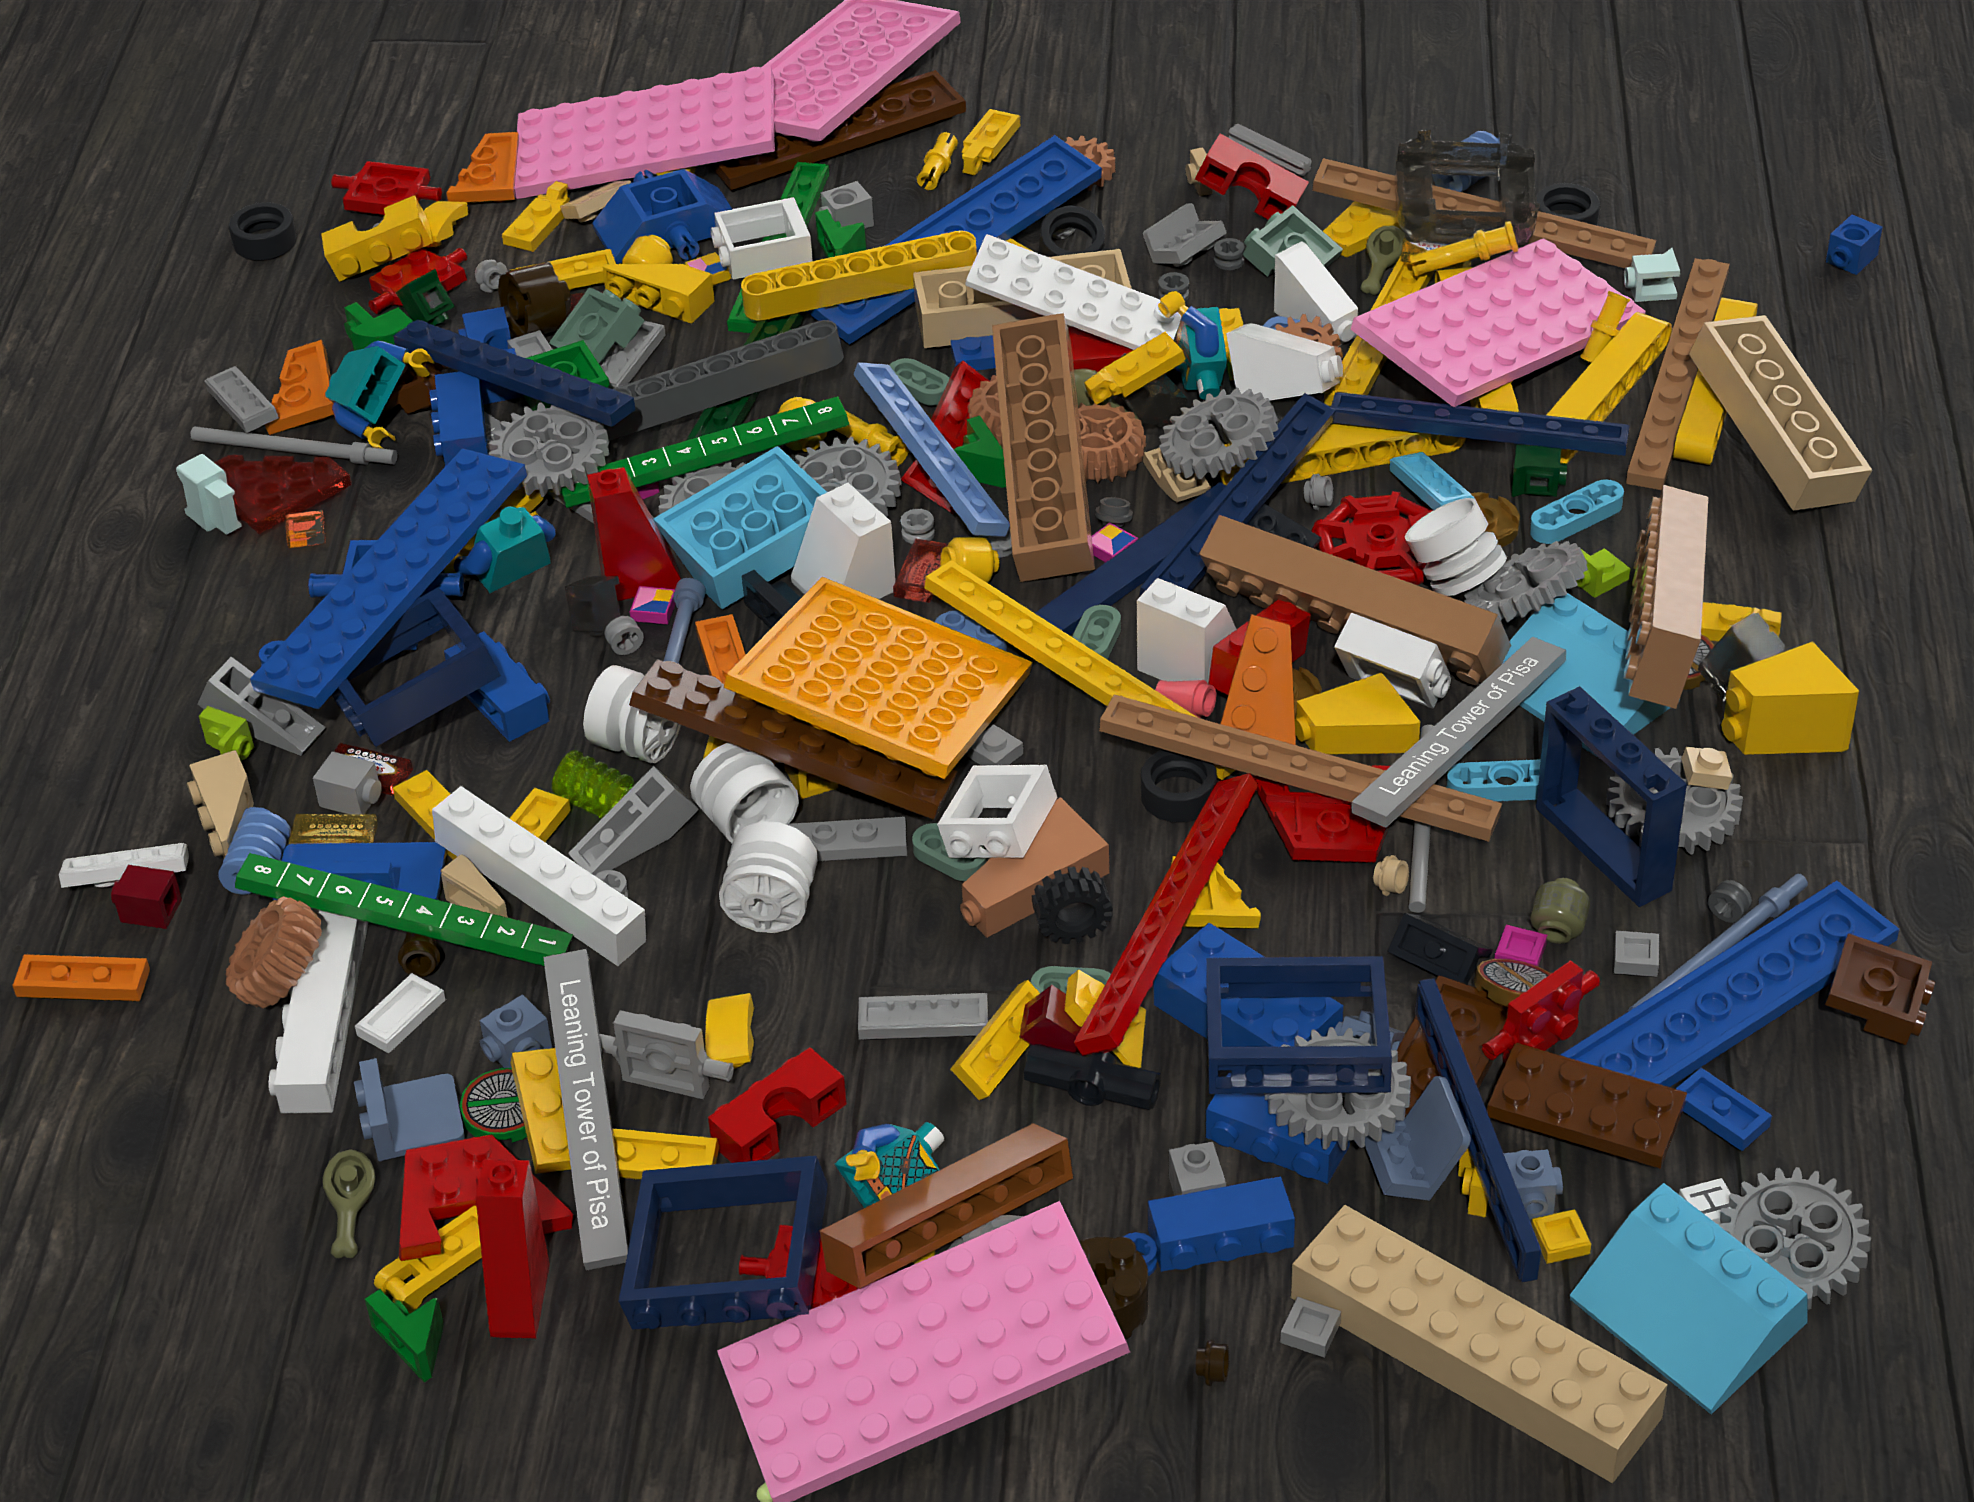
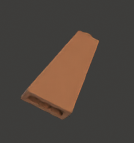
M1060 797L1055 801L1023 858H990L962 884L963 903L960 905L961 913L970 926L975 925L988 938L1035 913L1032 903V895H1035L1034 889L1037 885L1043 886L1042 879L1048 876L1054 879V871L1061 869L1063 875L1068 873V867H1075L1077 873H1079L1081 868L1085 867L1089 868L1090 874L1093 871L1099 873L1100 878L1109 874V844Z

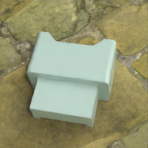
M203 454L177 466V475L183 483L187 507L185 508V514L206 531H211L217 527L227 535L242 527L241 523L237 520L234 499L232 497L235 495V490L228 486L226 473L222 468Z

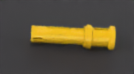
M1511 221L1505 222L1504 227L1483 232L1482 229L1476 231L1477 233L1473 234V238L1415 255H1409L1412 265L1426 262L1412 267L1415 277L1480 257V260L1487 261L1490 260V256L1512 250L1514 253L1518 252L1519 249Z
M846 411L849 425L835 429V431L848 438L853 437L857 443L867 439L869 448L880 444L881 453L889 451L891 460H896L897 466L903 463L909 450L899 435L894 436L888 433L885 426L879 423L868 424Z

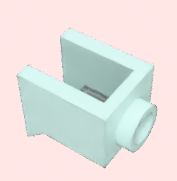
M1673 248L1664 254L1632 256L1631 267H1625L1624 282L1626 288H1631L1635 302L1677 299V291L1672 277H1679L1680 269Z

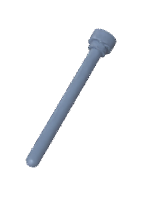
M683 578L676 584L673 600L678 609L664 661H673L679 664L692 613L703 604L706 588L696 579Z

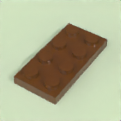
M1439 975L1436 979V984L1479 1089L1494 1061L1484 1055L1482 1044L1494 1038L1503 1029L1507 1019L1508 1007L1495 1003L1488 998L1487 991L1481 990L1479 992L1475 987ZM1417 1015L1397 1049L1398 1062H1406V1075L1411 1076L1410 1106L1405 1108V1117L1435 1076H1440Z
M1516 1043L1511 1050L1488 1103L1487 1113L1489 1118L1661 1169L1685 1107L1687 1092Z

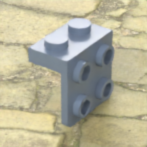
M377 1058L359 1062L362 1080L354 1081L355 1092L359 1107L367 1106V1112L359 1114L364 1140L373 1138L378 1161L405 1156V1152L408 1149L465 1139L452 1075L441 1074L383 1087Z
M1435 1076L1404 1121L1396 1120L1393 1133L1382 1129V1137L1379 1142L1372 1139L1369 1135L1365 1137V1147L1384 1195L1430 1201L1468 1149L1471 1140L1470 1134L1448 1080L1445 1077Z

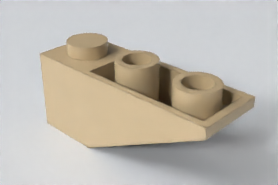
M236 750L190 764L193 781L187 782V787L193 804H202V807L197 808L204 831L210 829L213 831L208 834V838L215 857L223 855V858H225L245 809L254 805L248 778Z

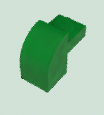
M357 302L344 307L347 319L344 327L352 341L354 351L364 349L375 341H384L395 345L393 335L413 322L398 307L375 318Z

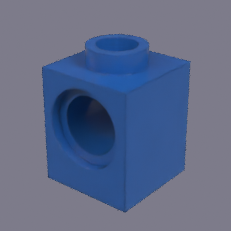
M1851 215L1830 234L1826 263L1857 275L1878 255L1882 226Z

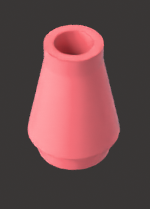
M1160 680L1155 689L1198 718L1202 716L1208 717L1215 707L1216 689L1214 686L1208 685L1205 680Z

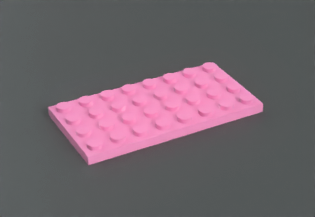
M844 0L761 67L771 66L774 75V132L780 133L783 136L806 138L812 142L825 139L829 133L844 123L848 117L961 23L959 11L898 0Z
M771 66L763 68L752 67L746 71L731 74L720 73L710 78L688 79L683 83L667 86L657 85L651 89L635 92L625 91L619 95L604 98L593 97L588 101L572 104L561 103L556 107L540 110L530 109L524 113H519L517 124L519 142L514 186L515 198L521 199L546 194L548 187L556 181L568 184L567 190L634 178L640 171L645 176L644 170L655 174L775 151L774 75Z
M1543 238L1519 248L1518 252H1509L1354 317L1350 330L1452 407H1456L1584 349L1593 330L1591 323L1593 320L1597 321L1608 291L1630 299L1618 324V330L1626 324L1634 313L1640 312L1645 314L1646 311L1635 304L1630 297L1621 294L1611 287L1606 280L1597 277L1583 267L1579 261L1572 259L1559 250L1554 243Z
M1060 1201L868 1284L861 1289L811 1309L809 1314L797 1315L717 1350L771 1498L773 1502H792L1128 1354L1130 1350Z

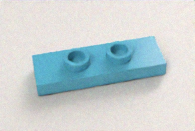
M1423 452L1390 459V471L1433 510L1455 500L1464 498L1474 499L1473 495Z

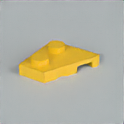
M1172 856L1171 864L1173 863L1176 856ZM1217 862L1209 876V881L1203 887L1196 900V905L1188 915L1183 927H1204L1211 923L1216 927L1259 928L1260 911L1256 907L1248 908L1241 899L1242 890L1224 874V869Z
M1077 970L1068 978L1065 1012L1078 1026L1082 1027L1105 985L1080 970ZM1140 1006L1138 1014L1133 1018L1123 1037V1042L1113 1050L1114 1054L1123 1064L1141 1068L1146 1009Z

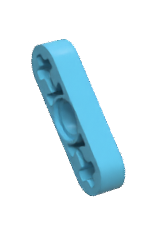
M1599 480L1536 510L1531 516V537L1537 542L1552 544L1618 513L1623 505V487L1613 480ZM1580 509L1585 511L1586 513L1574 514L1570 513L1568 510Z
M1541 759L1458 763L1448 770L1446 788L1493 801L1537 800ZM1500 777H1510L1514 779L1516 783L1512 785H1502L1498 783L1496 779Z

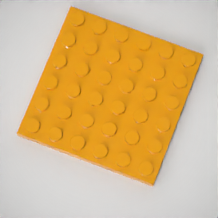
M821 577L727 673L724 688L736 692L744 699L755 700L772 707L780 714L791 715L808 722L816 729L827 730L842 736L855 745H863L883 753L891 760L902 761L919 768L927 775L945 779L1030 674L1033 662L840 583Z

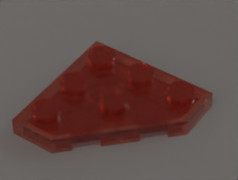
M228 455L214 462L225 471L228 486L235 490V495L232 497L236 514L258 534L351 486L349 473L330 457H315L313 462H295L293 456H264L263 461H244L243 455Z

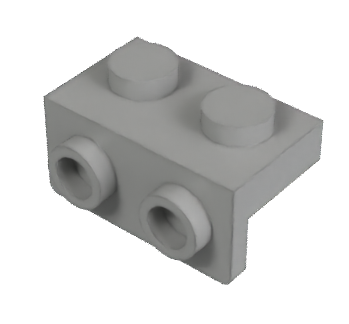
M1186 203L1143 232L1152 262L1173 264L1174 267L1191 262L1194 254L1212 248L1215 245V241L1226 234L1223 221H1199L1192 203Z

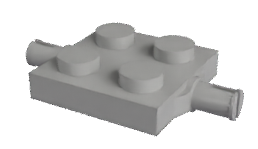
M620 1010L613 1022L615 1037L599 1034L602 1052L612 1054L621 1067L623 1081L704 1099L710 1087L708 1076L729 1082L733 1075V1063L710 1059L704 1050L702 1029L688 1024H678L652 1018L645 1014H634Z

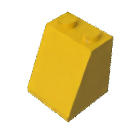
M1810 642L1730 671L1724 718L1721 723L1722 731L1725 737L1733 742L1744 755L1843 752L1849 749L1859 690L1814 642Z

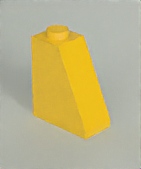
M1379 673L1298 700L1295 734L1301 742L1305 741L1311 750L1329 755L1405 753L1419 741L1420 721L1384 674Z

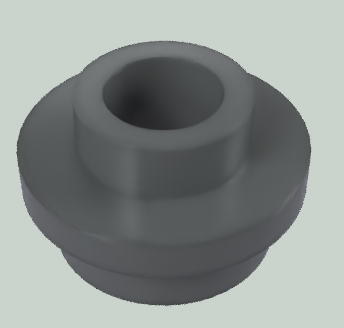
M1106 497L1100 500V506L1096 508L1095 516L1102 520L1103 525H1107L1110 522L1117 527H1122L1125 522L1132 520L1133 512L1129 509V501L1117 497Z

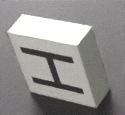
M1722 1178L1680 1189L1679 1195L1716 1224H1722L1720 1222L1721 1208H1730L1729 1195L1731 1194Z

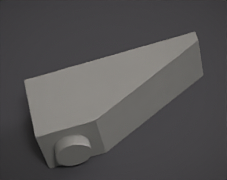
M230 657L208 680L197 705L203 709L210 706L247 719L251 737L302 756L323 733L326 727L291 701L254 691L250 681L254 673L233 657Z
M653 766L568 854L579 866L593 875L605 870H612L670 839L699 809L676 784Z

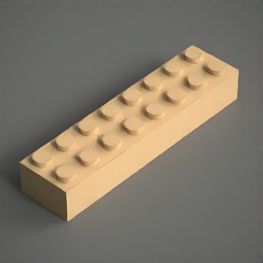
M1346 1205L1338 1211L1292 1264L1291 1298L1296 1301L1297 1297L1340 1310V1327L1611 1483L1616 1480L1662 1419L1668 1384Z

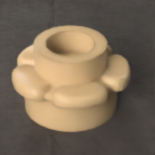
M1394 855L1386 856L1382 862H1378L1375 866L1373 875L1375 885L1379 886V889L1382 890V894L1388 896L1390 892L1400 894L1405 890L1409 878L1407 862L1398 860Z

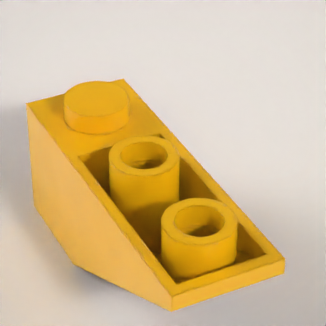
M605 264L603 266L605 289L615 294L621 300L626 298L638 306L691 324L715 302L712 274L684 264Z

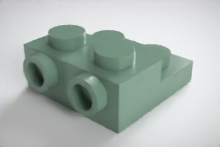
M1292 205L1282 214L1279 212L1273 214L1263 229L1255 228L1244 241L1246 248L1242 255L1268 277L1275 272V255L1301 241L1307 244L1325 268L1339 258L1343 248Z
M589 287L549 344L556 349L584 340L597 362L600 363L606 358L613 344L624 349L634 339L638 329L645 321L639 316L642 310L626 298L622 301L607 289L601 293Z

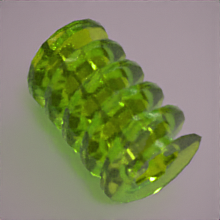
M572 750L563 757L552 779V791L555 795L569 799L571 804L582 807L587 812L595 813L599 818H603L634 786L632 776L627 774L621 775L619 770L609 769L605 763H596L594 758L590 756L584 757L582 752L578 750Z

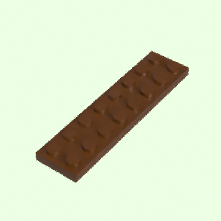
M934 70L885 86L878 94L873 96L821 141L812 142L806 138L783 136L780 133L774 132L775 151L709 163V165L730 190L743 188L748 184L766 178H773L778 174L793 170L797 162L814 163L826 158H833L838 154L863 148L868 144L883 139H890L898 134L913 129H920L925 125L940 120L950 119L955 115L966 112V100Z
M657 659L633 690L629 703L632 707L931 819H935L954 784L957 771L952 769L945 779L927 775L919 768L902 761L891 760L883 753L863 745H855L846 738L830 731L816 729L808 722L791 715L780 714L774 708L755 700L744 699L736 692L724 688V684L716 677L693 673L685 670L680 664L673 661Z

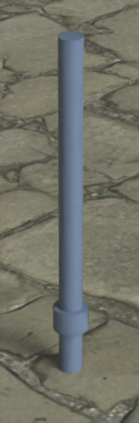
M1795 874L1779 888L1773 887L1759 898V904L1638 1000L1628 1009V1012L1741 941L1769 917L1775 918L1789 907V901L1808 886L1806 878L1801 874Z

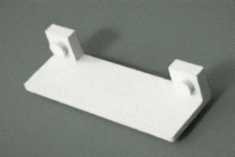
M986 234L965 282L967 287L1044 316L1064 313L1067 325L1133 350L1163 332H1166L1174 340L1181 320V315L1178 312L1170 318L1165 317L1158 308L1160 300L988 234Z

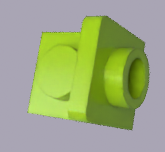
M1605 548L1591 556L1581 549L1588 563L1586 564L1588 570L1583 572L1585 577L1576 580L1578 587L1584 589L1592 597L1596 598L1629 580L1630 567Z
M207 706L199 715L206 743L218 749L220 754L236 750L242 762V760L250 755L251 750L254 748L247 719Z

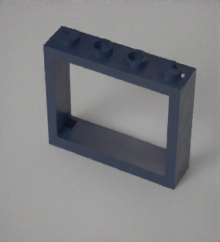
M438 587L415 600L401 618L333 692L332 697L343 711L349 723L351 722L358 736L361 737L367 734L373 745L377 747L501 675L484 643ZM442 628L446 630L460 648L461 652L366 706L349 683L353 678Z
M1580 686L1547 701L1536 809L1638 907L1671 892L1687 784ZM1582 742L1647 801L1641 848L1577 789ZM1654 787L1658 793L1653 794L1649 789Z
M1383 956L1206 958L1209 1094L1391 1092L1392 1051ZM1361 982H1370V986H1361ZM1220 983H1228L1229 987H1220ZM1371 997L1375 1046L1222 1047L1221 998ZM1368 1069H1380V1076H1368ZM1218 1070H1231V1077H1218Z
M817 1156L643 1171L619 1297V1303L631 1328H649L651 1330L658 1327L683 1325L698 1326L722 1322L741 1323L748 1320L784 1319L786 1317L809 1314L821 1238L820 1230H822L828 1187ZM797 1201L786 1277L648 1288L662 1212Z

